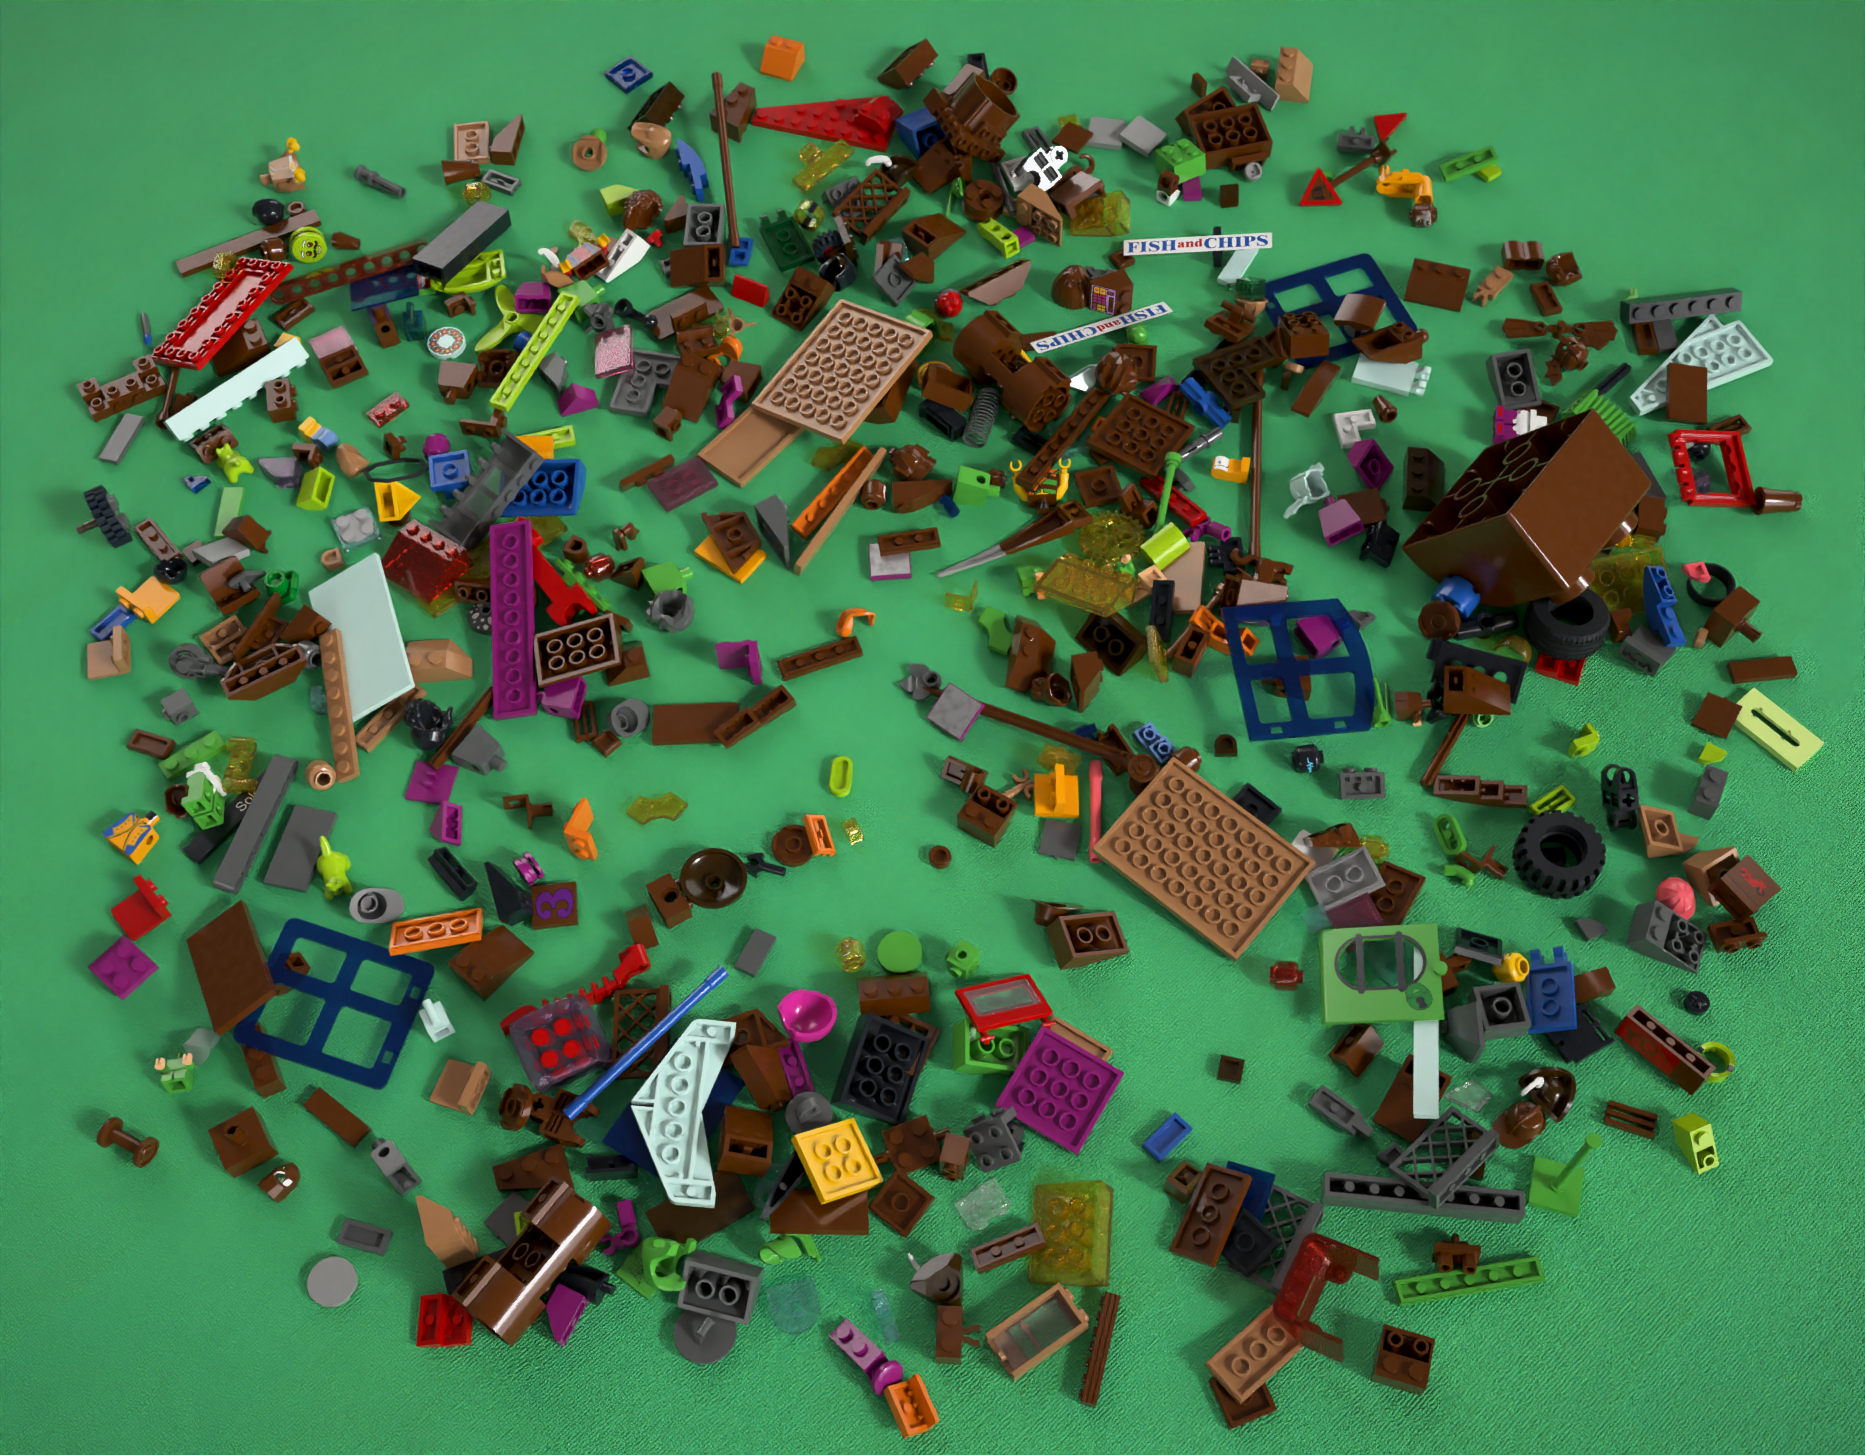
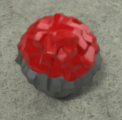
M948 288L936 294L934 307L939 316L953 318L958 316L962 310L963 300L961 293L957 290Z

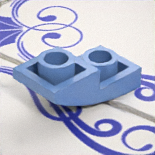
M1151 721L1132 734L1141 747L1160 765L1169 760L1171 753L1177 751L1166 736H1161Z

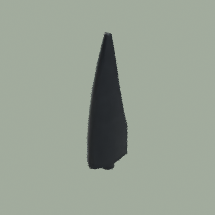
M794 1149L771 1191L761 1220H765L789 1196L807 1174L796 1149Z
M568 1263L567 1268L553 1281L584 1295L588 1302L596 1306L600 1305L605 1293L613 1295L616 1290L615 1285L608 1283L610 1274L591 1266L581 1265L578 1267L572 1263Z

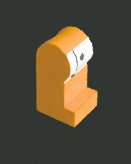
M1217 456L1212 462L1211 475L1218 480L1246 484L1250 458L1242 457V460Z

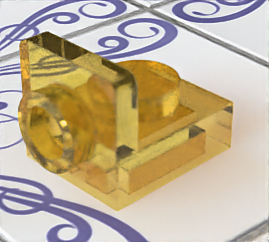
M216 252L212 270L218 282L225 277V273L230 268L236 265L238 259L234 252Z

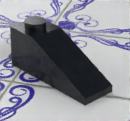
M489 861L485 862L499 921L514 926L534 915L531 897L500 867Z

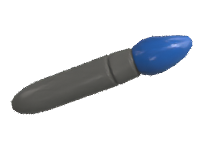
M143 312L140 316L144 336L143 341L147 346H151L152 336L147 314Z

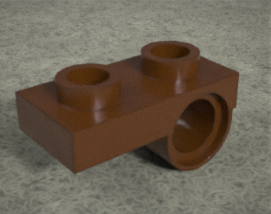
M948 756L940 777L959 784L960 789L972 794L980 782L985 784L989 772L955 757Z

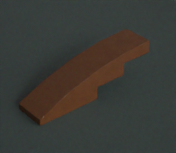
M1323 360L1291 407V411L1309 418L1321 404L1324 395L1331 388L1333 380L1339 375L1341 367Z
M1437 775L1434 784V796L1483 806L1527 809L1528 786L1504 785V780H1481L1480 776Z

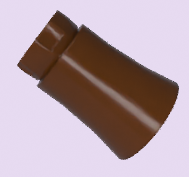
M478 159L441 160L446 186L460 181L471 180L474 177H481Z
M1757 487L1754 490L1757 505L1752 508L1756 515L1796 512L1801 509L1803 498L1802 494L1798 491Z

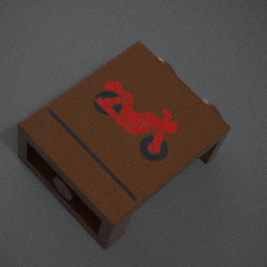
M1747 855L1707 890L1741 924L1780 891L1781 888Z

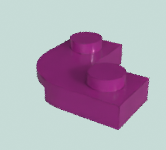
M733 375L720 389V392H722L720 404L715 405L717 427L725 429L735 419L732 403L743 392L741 378L737 375Z

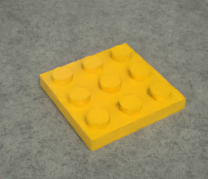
M854 1117L796 1134L791 1139L821 1205L880 1186L884 1182Z

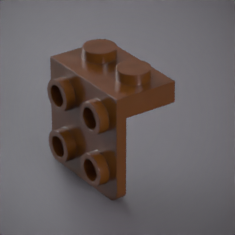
M230 556L201 572L199 575L224 616L236 612L239 607L246 603L254 602L261 595L253 583L250 584L251 589L247 592H244L243 589L238 590L229 586L228 583L233 577L245 571L236 556Z

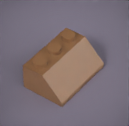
M1290 47L1280 48L1274 91L1280 95L1279 101L1308 104L1313 63L1299 49Z

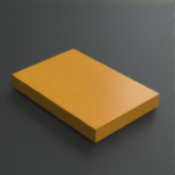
M711 534L694 550V554L740 584L767 558V553L758 549L740 570L733 575Z

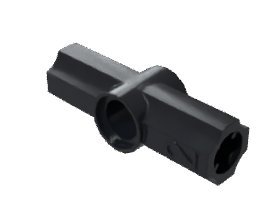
M1513 611L1494 615L1488 612L1482 613L1478 618L1461 621L1460 628L1453 638L1457 641L1476 637L1488 639L1492 634L1516 630L1519 626L1518 616Z

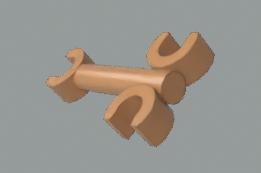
M1025 768L1022 769L1024 778H1018L1016 774H1013L1012 779L1016 786L1002 793L1004 796L1011 799L1024 791L1025 799L1027 801L1031 800L1029 792L1034 791V784L1029 779V772Z

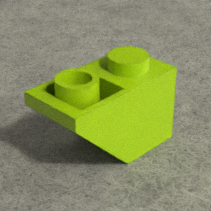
M618 184L601 189L602 203L609 217L623 213L625 211L623 208L625 206L624 203L628 196L632 195L634 191L639 190Z
M1693 1112L1672 1121L1676 1142L1697 1174L1719 1165L1711 1123Z

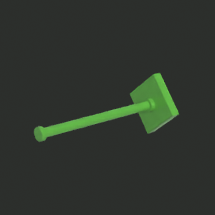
M1597 1133L1588 1134L1585 1138V1143L1568 1164L1535 1156L1531 1171L1527 1205L1576 1218L1579 1214L1584 1169L1579 1168V1166L1594 1149H1598L1601 1146V1137Z

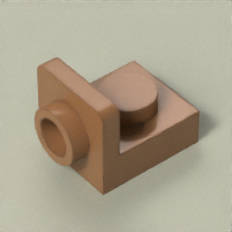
M1252 59L1250 70L1260 79L1266 81L1270 61Z

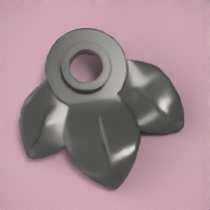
M910 664L909 670L912 676L900 682V687L904 691L913 693V700H923L929 697L931 692L923 689L924 685L938 689L942 685L941 676L935 671H930L923 664Z

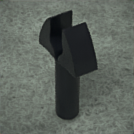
M754 853L747 856L748 861L757 862L758 864L751 866L744 863L748 873L757 878L758 873L761 871L780 876L786 874L785 867L764 862V853Z

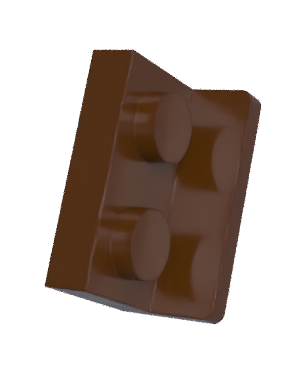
M711 326L676 332V349L680 355L683 350L699 357L720 354V347L713 338V328Z
M220 423L190 442L189 446L207 465L218 458L217 448L221 449L227 443L233 449L239 443L230 429Z

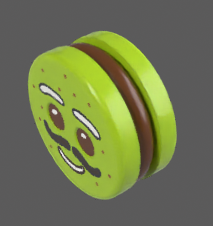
M309 226L301 227L290 236V247L297 260L304 263H314L322 259L326 254L327 245L323 234L318 229Z

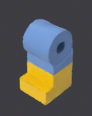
M310 416L298 427L304 441L316 444L319 449L329 452L339 441V438L333 431L319 425Z

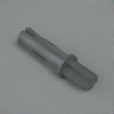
M1216 427L1206 434H1201L1197 440L1179 450L1177 453L1182 456L1181 463L1204 448H1210L1212 443L1224 436L1223 430Z

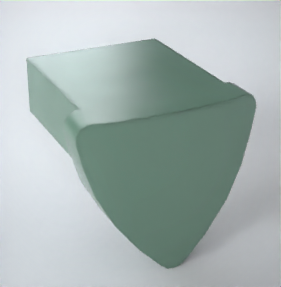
M197 1028L192 1036L184 1042L183 1047L187 1055L188 1053L193 1055L192 1060L194 1064L200 1067L207 1060L213 1047L221 1039V1036L215 1033L213 1029Z

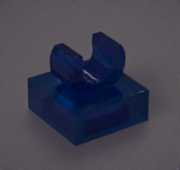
M1089 723L1070 731L1071 733L1096 741L1095 736L1091 734L1097 731L1094 723Z

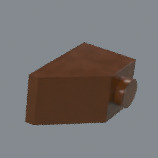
M304 604L280 635V638L290 645L297 644L302 640L314 642L319 640L318 636L324 634L332 623Z

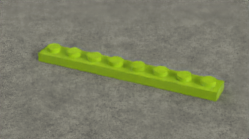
M563 291L560 293L490 399L489 404L491 407L505 412L510 410L579 304L578 296Z

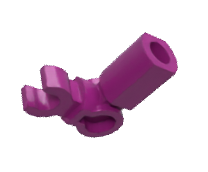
M1209 516L1194 527L1187 528L1182 532L1186 539L1190 537L1191 542H1196L1199 536L1202 537L1206 534L1224 542L1231 537V529L1228 526L1215 521L1211 522Z
M623 1200L615 1204L622 1232L617 1233L614 1237L605 1235L601 1239L603 1244L611 1242L610 1248L603 1250L606 1256L613 1255L619 1248L621 1250L636 1248L642 1241L641 1234L635 1229L637 1224L631 1200Z

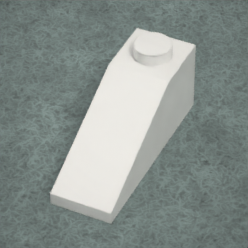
M627 228L607 256L610 264L597 272L596 275L607 283L638 263L650 248V245Z

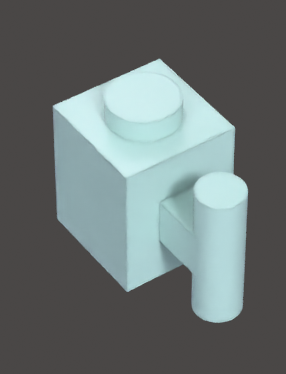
M431 999L424 1000L422 1002L424 1009L418 1012L434 1043L455 1033V1029L440 1001L432 1003Z

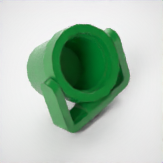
M278 570L267 573L264 583L268 597L271 598L277 592L280 594L282 605L294 601L298 591L299 575L292 570L284 574Z

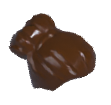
M1052 673L1046 678L1037 677L1032 680L1031 693L1032 698L1036 701L1044 700L1055 707H1063L1071 702L1072 694L1069 681L1059 673Z

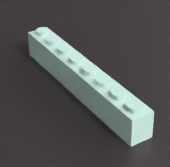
M294 337L177 412L163 423L177 442L181 440L186 442L194 437L193 432L196 430L203 431L211 426L209 422L213 419L218 421L227 415L225 411L232 408L235 410L243 405L241 401L248 397L250 400L257 396L259 389L262 387L266 389V382L273 381L279 376L283 379L291 373L289 370L294 366L298 369L306 364L305 359L309 355L297 338Z

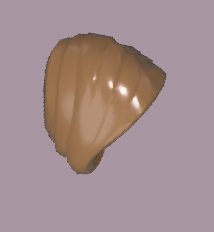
M342 443L337 447L336 460L348 478H355L363 474L370 461L365 459L354 446L348 443Z

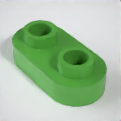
M1448 814L1439 815L1433 825L1435 833L1444 852L1448 855L1457 856L1461 851L1466 850L1467 843L1455 817Z

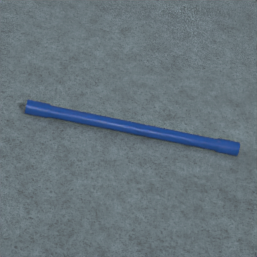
M719 965L704 979L703 983L581 1095L571 1101L562 1110L565 1116L572 1121L613 1080L704 996L729 976L727 971Z

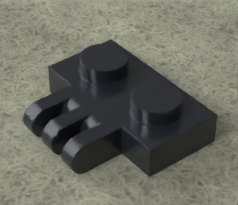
M1230 537L1225 542L1220 540V546H1209L1207 548L1208 560H1210L1208 562L1209 567H1223L1224 576L1226 574L1236 575L1237 567L1245 571L1244 565H1237L1230 558V553L1234 548L1238 549V557L1243 558L1241 537Z

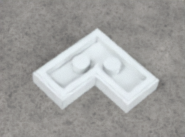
M1371 409L1336 413L1332 416L1341 449L1352 448L1355 442L1361 441L1359 430L1375 429L1376 427Z

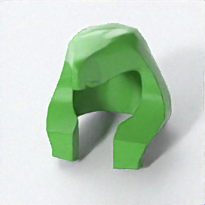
M661 1237L645 1239L642 1246V1264L646 1283L662 1291L683 1290L686 1281H682L681 1276L677 1274V1270L684 1257L695 1251L697 1241L693 1238H687L686 1243L682 1244Z

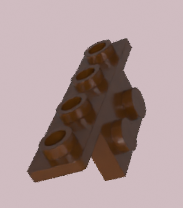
M275 592L271 598L267 599L261 613L255 616L254 623L245 630L239 644L234 646L232 650L234 662L246 657L249 651L256 652L281 641L280 635L287 628L289 622L274 617L282 605L279 593Z

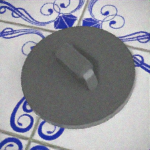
M686 1310L682 1313L674 1328V1341L679 1353L686 1360L701 1365L718 1362L727 1356L732 1350L737 1337L735 1322L691 1310Z

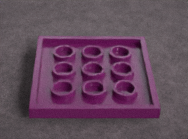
M1042 1025L997 1100L995 1108L1003 1106L1006 1109L1013 1106L1017 1113L1014 1117L1015 1120L1078 1156L1123 1078L1124 1072Z

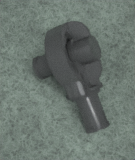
M192 643L178 645L168 658L173 672L184 679H195L197 677L206 679L209 675L222 679L230 669V667L214 663L212 656L205 654L199 646Z

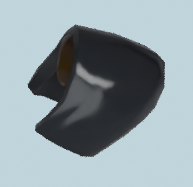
M844 253L831 256L819 269V276L836 288L835 292H840L847 288L858 275L855 265Z

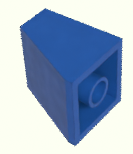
M927 107L895 119L898 136L916 161L937 141L946 137V132L941 129V124L937 123L936 117L930 114Z

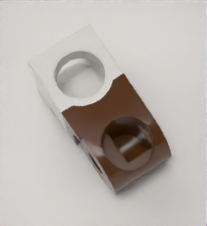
M1166 169L1158 180L1156 200L1168 207L1180 195L1177 186L1180 179L1178 175ZM1166 194L1168 199H1164L1162 196Z

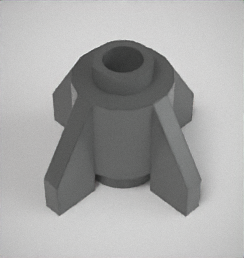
M606 303L587 304L583 311L590 317L591 323L587 326L585 332L588 334L594 328H605L604 331L611 337L615 332L612 307Z

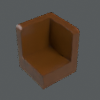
M1630 608L1611 611L1608 633L1613 643L1623 642L1628 635L1630 637L1633 635L1628 624L1633 614Z

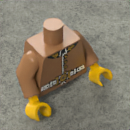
M290 137L286 141V146L289 148H286L280 158L269 162L270 173L260 175L263 186L273 184L278 193H293L294 191L306 189L304 182L306 172L301 169L296 153L293 152L298 151L300 146L296 139Z

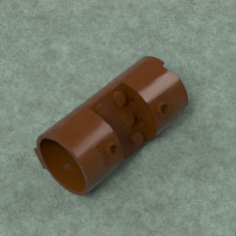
M985 310L983 315L970 321L957 336L953 346L954 358L968 371L967 373L976 384L991 385L997 381V385L1004 389L1002 404L1012 419L1019 420L1032 432L1046 429L1045 425L1052 419L1056 421L1068 407L1072 397L1069 394L1072 380L1047 357H1035L1029 363L1021 355L1022 342L1019 338L1022 334L998 311Z
M554 1175L550 1177L520 1213L527 1226L500 1258L495 1261L485 1254L451 1294L455 1301L470 1315L511 1348L526 1330L539 1319L541 1313L546 1308V1305L539 1298L549 1290L551 1283L567 1268L569 1262L580 1267L612 1227L609 1220L594 1205L575 1193L576 1191L565 1181Z

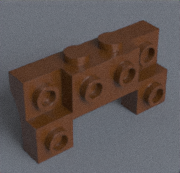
M150 354L132 361L136 372L100 386L96 377L77 384L95 422L167 392V386Z

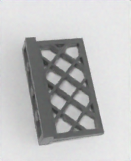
M1450 1106L1439 1119L1389 1166V1171L1426 1197L1428 1204L1437 1210L1499 1148V1133L1493 1128L1488 1131L1453 1106ZM1451 1116H1454L1461 1121V1126H1447L1446 1121ZM1476 1131L1481 1136L1477 1140H1467L1466 1132ZM1462 1132L1463 1140L1449 1141L1448 1133ZM1434 1133H1445L1446 1141L1431 1142V1136ZM1447 1147L1448 1156H1433L1432 1148ZM1450 1147H1465V1152L1462 1155H1451ZM1420 1148H1429L1430 1156L1416 1157L1415 1151ZM1449 1162V1168L1446 1171H1435L1434 1163ZM1416 1163H1431L1432 1171L1418 1172ZM1402 1164H1413L1414 1172L1404 1173L1399 1167ZM1418 1178H1433L1434 1183L1426 1189L1419 1184Z
M1270 1183L1254 1217L1259 1220L1260 1216L1271 1213L1274 1224L1266 1226L1269 1231L1277 1229L1281 1241L1280 1245H1283L1285 1254L1282 1258L1275 1260L1272 1259L1270 1254L1268 1257L1269 1262L1262 1263L1255 1271L1256 1275L1252 1274L1249 1280L1273 1291V1295L1282 1299L1325 1215V1207L1317 1201L1314 1203ZM1275 1192L1283 1196L1285 1203L1272 1207L1269 1199L1272 1193ZM1300 1204L1308 1208L1304 1215L1294 1218L1291 1210L1292 1206ZM1287 1208L1291 1219L1278 1223L1274 1212ZM1293 1224L1296 1230L1294 1236L1284 1239L1280 1228ZM1229 1262L1227 1266L1229 1270L1245 1277ZM1272 1266L1274 1276L1271 1282L1260 1278L1258 1270Z

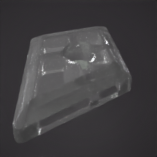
M1473 1079L1446 1093L1443 1098L1478 1113L1492 1097V1094Z

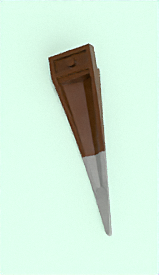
M1076 499L1058 505L1001 543L938 572L937 577L941 578L1075 533L1074 529L1083 528L1087 524L1093 523L1092 516Z

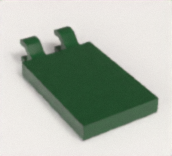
M783 208L776 211L778 221L772 224L766 214L759 217L761 220L760 234L781 273L815 261V255L794 217H787Z

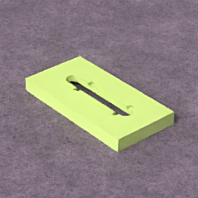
M1755 688L1751 689L1736 703L1743 707L1734 724L1793 772H1796L1824 745L1822 740ZM1751 710H1756L1793 739L1798 746L1795 747L1785 739L1783 740L1779 734L1759 718L1754 717Z

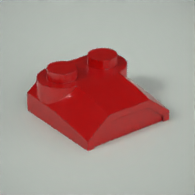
M878 96L868 103H862L858 106L855 122L885 135L895 124V119L904 114V110L895 101Z

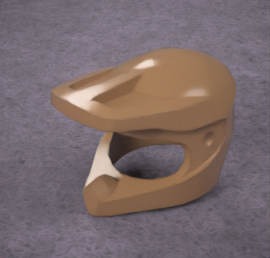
M636 122L632 126L631 137L640 141L636 144L639 152L650 159H661L668 154L672 142L670 130L660 125L645 122Z

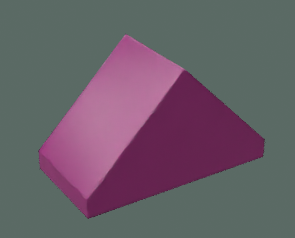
M571 383L557 400L562 417L599 407L594 390Z

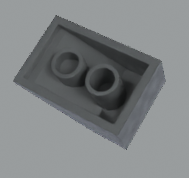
M1530 348L1491 354L1485 363L1488 378L1499 405H1503L1504 409L1507 410L1540 406L1542 403Z
M774 494L754 505L758 529L786 569L790 570L791 556L788 529L790 521L786 514L788 508L783 500L780 501L777 495Z

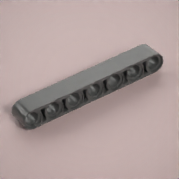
M275 754L271 759L215 875L213 888L234 895L240 891L298 768L297 760Z

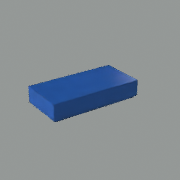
M120 604L89 632L100 642L110 640V636L113 635L114 626L121 625L123 628H126L136 617Z
M1175 1112L1142 1144V1147L1158 1163H1161L1192 1132L1193 1128Z

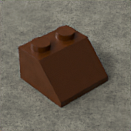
M1096 651L1071 655L1070 681L1079 713L1084 712L1099 692L1100 682H1103L1101 672L1104 671L1103 661L1098 659Z

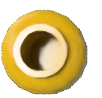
M1502 953L1501 965L1493 964L1492 971L1501 983L1521 982L1529 973V964L1520 953Z

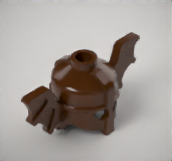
M1584 332L1580 339H1577L1575 336L1565 338L1562 335L1559 338L1560 343L1555 350V355L1550 354L1553 360L1546 361L1548 372L1545 374V377L1550 380L1551 386H1554L1563 379L1560 367H1563L1567 372L1583 370L1588 365L1586 360L1589 350L1586 347L1601 350L1609 343V340L1603 339L1599 333L1590 336Z

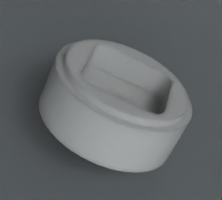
M1256 162L1248 163L1243 170L1244 178L1249 182L1257 181L1262 175V167Z

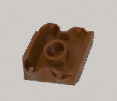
M487 349L478 355L480 371L477 374V387L498 388L512 367L510 365L505 367L506 355L511 354L513 351L508 349Z
M1350 822L1340 823L1302 838L1307 847H1361L1359 837Z

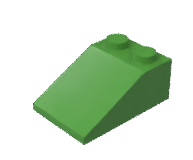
M963 1019L953 1026V1072L973 1075H1013L1028 1050V1028L1009 1025L987 1030L988 1035H994V1039L985 1045L983 1042H980V1034L975 1029L971 1020Z

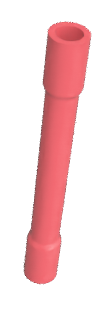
M1091 760L1089 762V861L1100 863L1103 860L1092 852V848L1101 839L1102 761Z

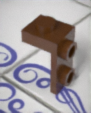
M494 408L490 422L460 419L459 425L462 433L467 435L500 438L502 434L501 428H506L507 417L504 411Z

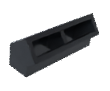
M446 847L434 850L433 855L427 859L428 862L463 902L474 893L478 883Z

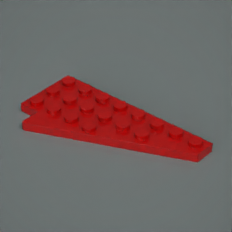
M875 97L847 100L837 99L835 101L757 108L751 120L752 126L886 153L897 128L895 123L883 135L855 122L858 106L862 103H868Z

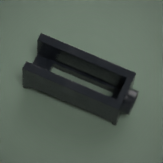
M925 399L918 405L919 417H925L949 438L951 437L952 442L962 437L967 419L955 409L930 399Z

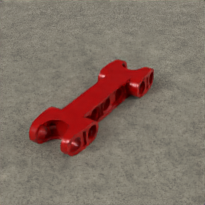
M519 516V517H517L515 520H516V521H522V520H525V519H524L523 517ZM532 527L533 578L552 601L545 608L547 613L561 627L571 625L574 614L580 610H586L594 616L598 609L591 597L578 582L569 588L537 548L545 540Z

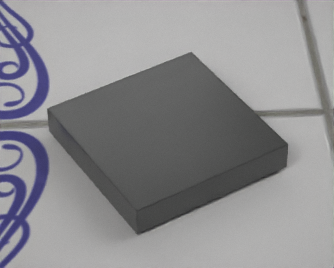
M892 254L870 280L894 307H897L918 281L900 268L903 263L895 254Z

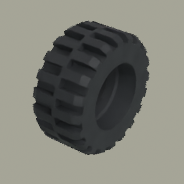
M1553 810L1552 813L1544 811L1539 816H1533L1523 826L1514 844L1512 858L1515 861L1513 865L1516 871H1520L1518 874L1521 881L1525 880L1527 882L1526 886L1531 890L1533 888L1538 890V894L1542 896L1547 894L1552 899H1558L1559 896H1562L1563 899H1571L1573 894L1576 897L1582 895L1585 890H1589L1605 864L1606 856L1604 854L1606 853V846L1604 843H1601L1603 840L1601 834L1595 832L1596 827L1592 823H1586L1585 818L1582 816L1578 818L1573 815V812L1566 811V813H1561V810ZM1557 842L1565 845L1576 856L1578 865L1574 867H1560L1551 863L1542 854L1540 844Z

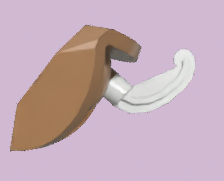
M546 248L538 250L540 255L544 253L552 263L550 270L547 272L546 264H542L541 280L559 289L575 283L572 278L558 271L559 266L557 264L560 262L552 251Z

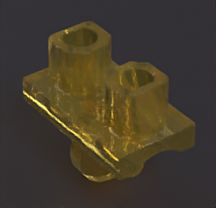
M1045 743L1037 763L1048 770L1054 769L1055 764L1064 765V775L1073 776L1082 756L1066 751L1063 745H1060L1058 748Z

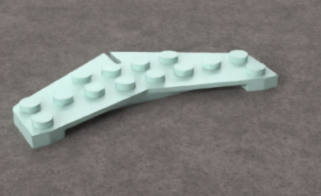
M697 1019L691 1022L631 1100L632 1104L653 1106L631 1105V1110L667 1197L675 1205L704 1208L715 1207L716 1192L702 1111L735 1038L736 1022Z

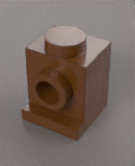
M666 406L652 421L655 434L671 442L673 440L672 435L682 425L681 419L683 415L681 412Z

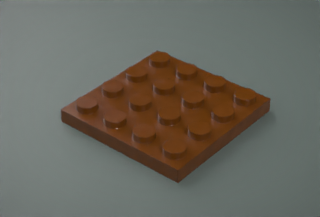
M1127 393L1087 440L1086 447L1155 481L1166 467V453H1177L1193 434L1195 426Z

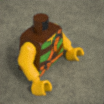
M1060 458L1059 466L1061 472H1059V469H1051L1033 491L1015 484V479L1019 475L1022 463L1018 460V469H1014L1011 461L1009 470L1013 472L1014 492L1022 501L1027 503V507L1037 508V513L1040 515L1047 514L1049 507H1055L1057 500L1063 497L1068 488L1069 473H1067V469L1071 465L1070 459H1068L1069 463L1067 466H1062V458Z

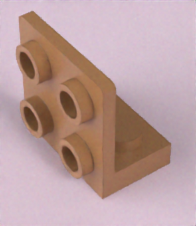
M121 625L113 627V635L110 636V640L87 645V677L89 680L131 673L130 637Z
M449 1059L430 1097L431 1103L473 1116L492 1072L487 1064L477 1061L476 1066Z

